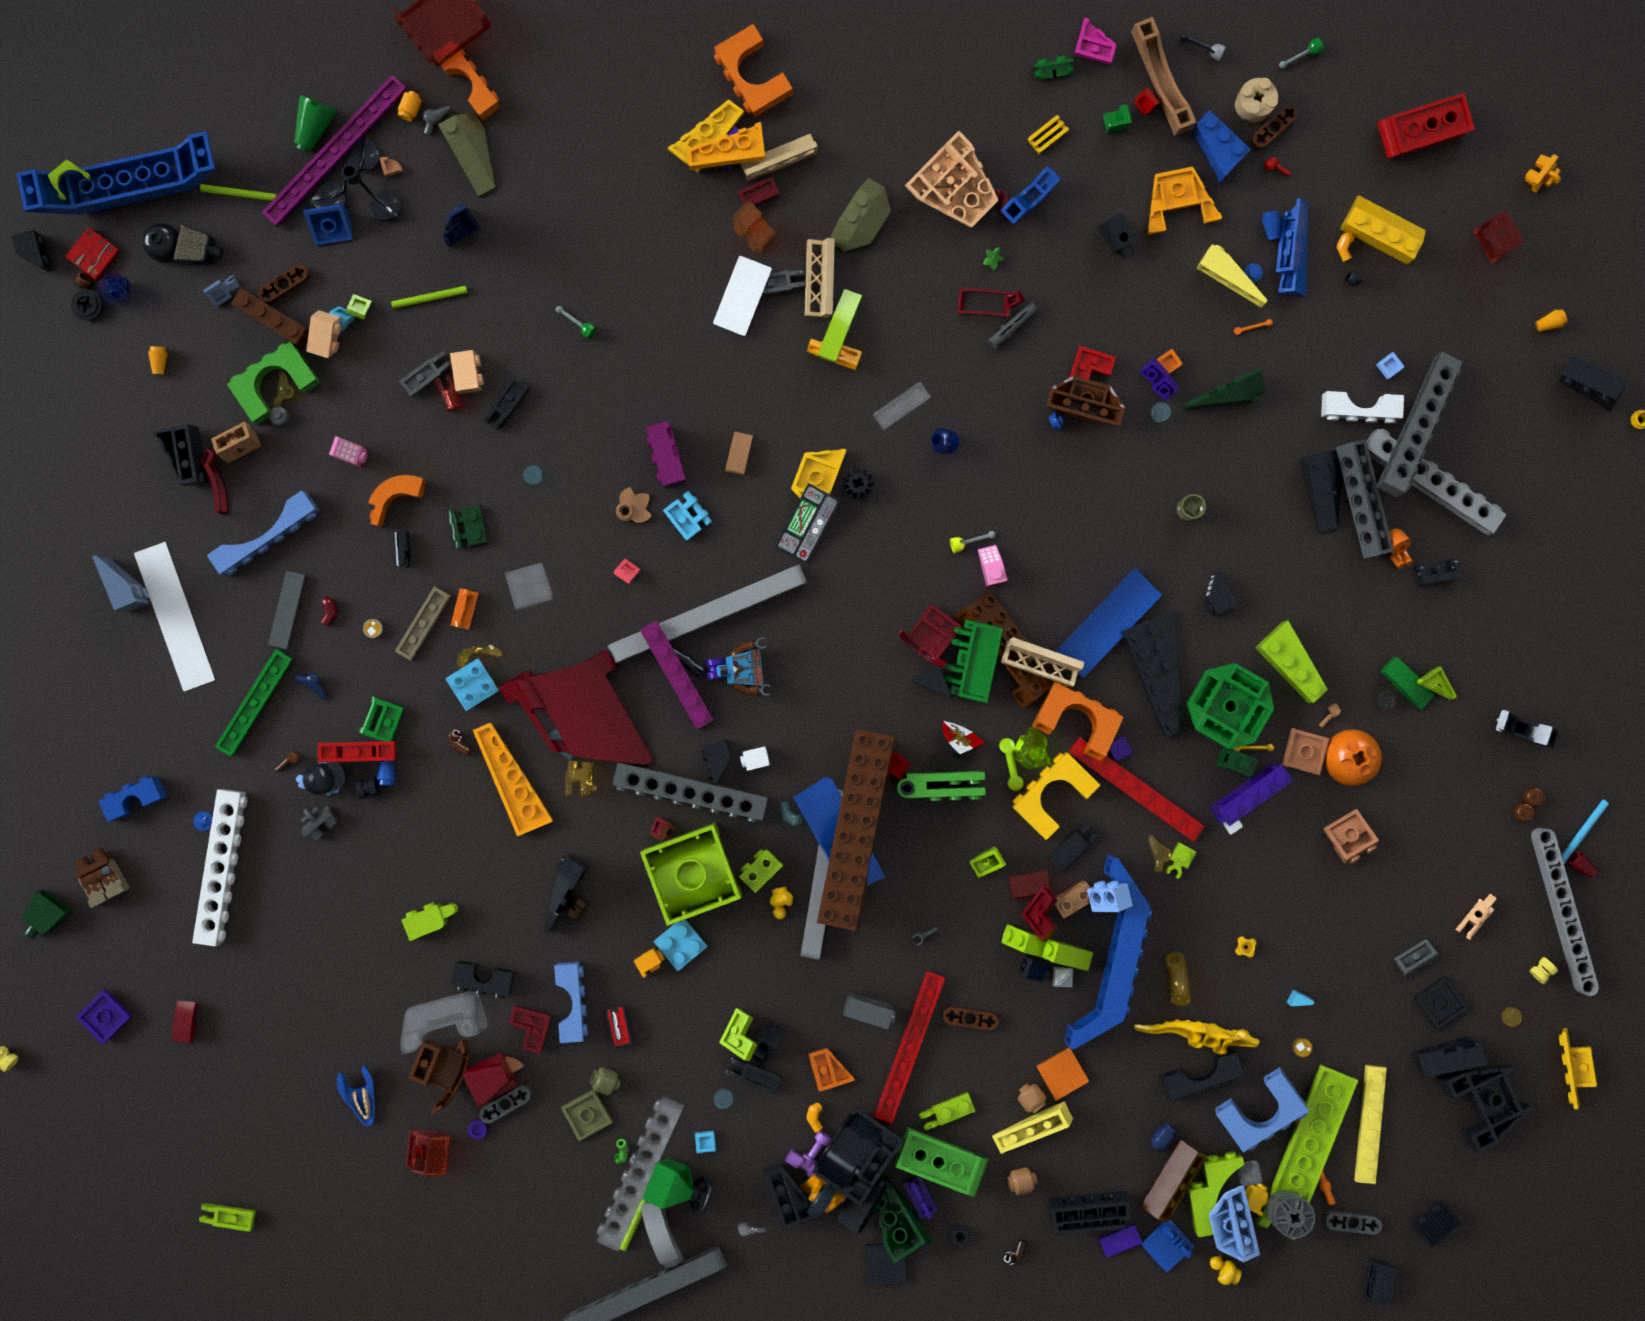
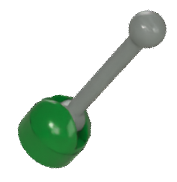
M1318 37L1313 39L1309 43L1307 50L1287 61H1281L1279 67L1284 69L1289 63L1308 53L1318 55L1324 52L1322 41Z
M562 306L556 307L557 313H562L581 327V333L585 338L589 340L595 335L597 327L589 322L582 324L564 311Z

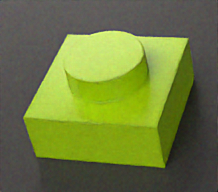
M353 294L346 308V313L365 319L371 306V300Z

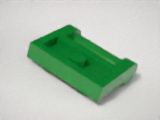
M372 696L370 701L372 704L363 727H360L359 733L380 741H393L405 708ZM379 705L383 706L375 730L372 731L370 728Z

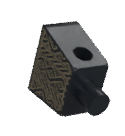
M180 225L173 257L174 261L182 265L208 266L211 264L212 257L222 258L223 247L215 246V239L212 236L186 225Z

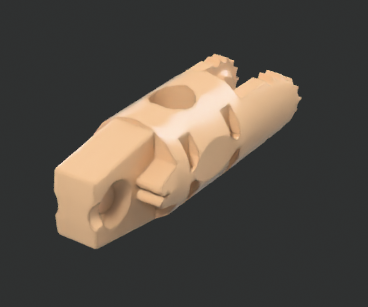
M1489 894L1484 901L1479 899L1473 909L1457 926L1456 930L1458 932L1462 931L1465 925L1470 922L1474 927L1467 933L1466 938L1471 940L1484 921L1494 911L1491 906L1497 898ZM1479 913L1482 917L1477 918L1475 914Z

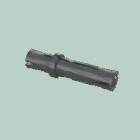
M1029 302L1025 308L1016 314L1006 325L999 327L1000 330L988 339L990 345L996 349L1007 338L1010 339L1013 336L1012 333L1038 312V308L1032 302Z

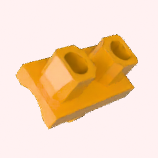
M1541 154L1535 164L1536 167L1542 169L1540 173L1533 169L1528 171L1525 181L1532 185V191L1537 193L1544 182L1549 187L1551 184H1558L1561 181V177L1558 175L1561 170L1556 168L1558 156L1553 154L1550 158Z

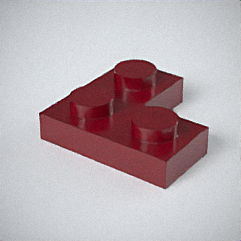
M1047 886L1040 888L1021 913L1042 942H1047L1057 929L1047 914L1058 900Z
M514 1005L508 1025L527 1030L522 1049L538 1054L542 1052L552 1015Z

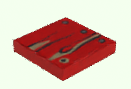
M88 227L65 257L98 281L121 251Z

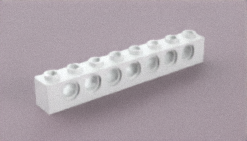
M228 789L217 790L192 943L218 946L225 939L226 931L224 930V925L228 921L229 912L227 907L232 899L230 888L235 880L233 870L238 861L236 851L241 842V835L239 833L240 827L244 824V816L242 814L243 808L247 805L246 792ZM229 805L234 809L232 815H229L227 812ZM226 824L231 828L229 834H226L224 831ZM223 843L226 844L228 848L226 853H223L221 850V846ZM219 863L224 865L223 872H220L218 869ZM216 882L221 884L220 891H217L215 888ZM213 901L218 903L217 910L212 908ZM210 920L215 923L214 930L209 927Z

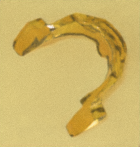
M490 644L485 649L473 646L464 649L459 654L457 665L459 670L465 667L469 655L481 652L500 657L502 652Z

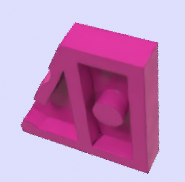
M1084 18L1074 55L1111 65L1117 44L1110 38H1107L1100 29L1097 30L1088 18Z

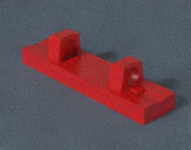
M396 741L318 743V762L396 760ZM373 747L376 748V754H375L374 756H373Z

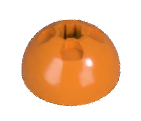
M1349 729L1337 733L1330 739L1324 763L1330 776L1337 782L1346 786H1360L1371 781L1377 775L1382 764V753L1376 740L1368 733Z

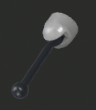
M1187 33L1181 35L1182 41L1187 40L1210 50L1211 57L1217 61H1220L1226 49V46L1221 44H1215L1212 47L1188 37Z

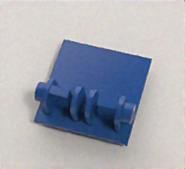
M1171 1220L1168 1223L1163 1222L1141 1243L1144 1249L1166 1273L1183 1257L1189 1258L1192 1255L1191 1250L1195 1247Z

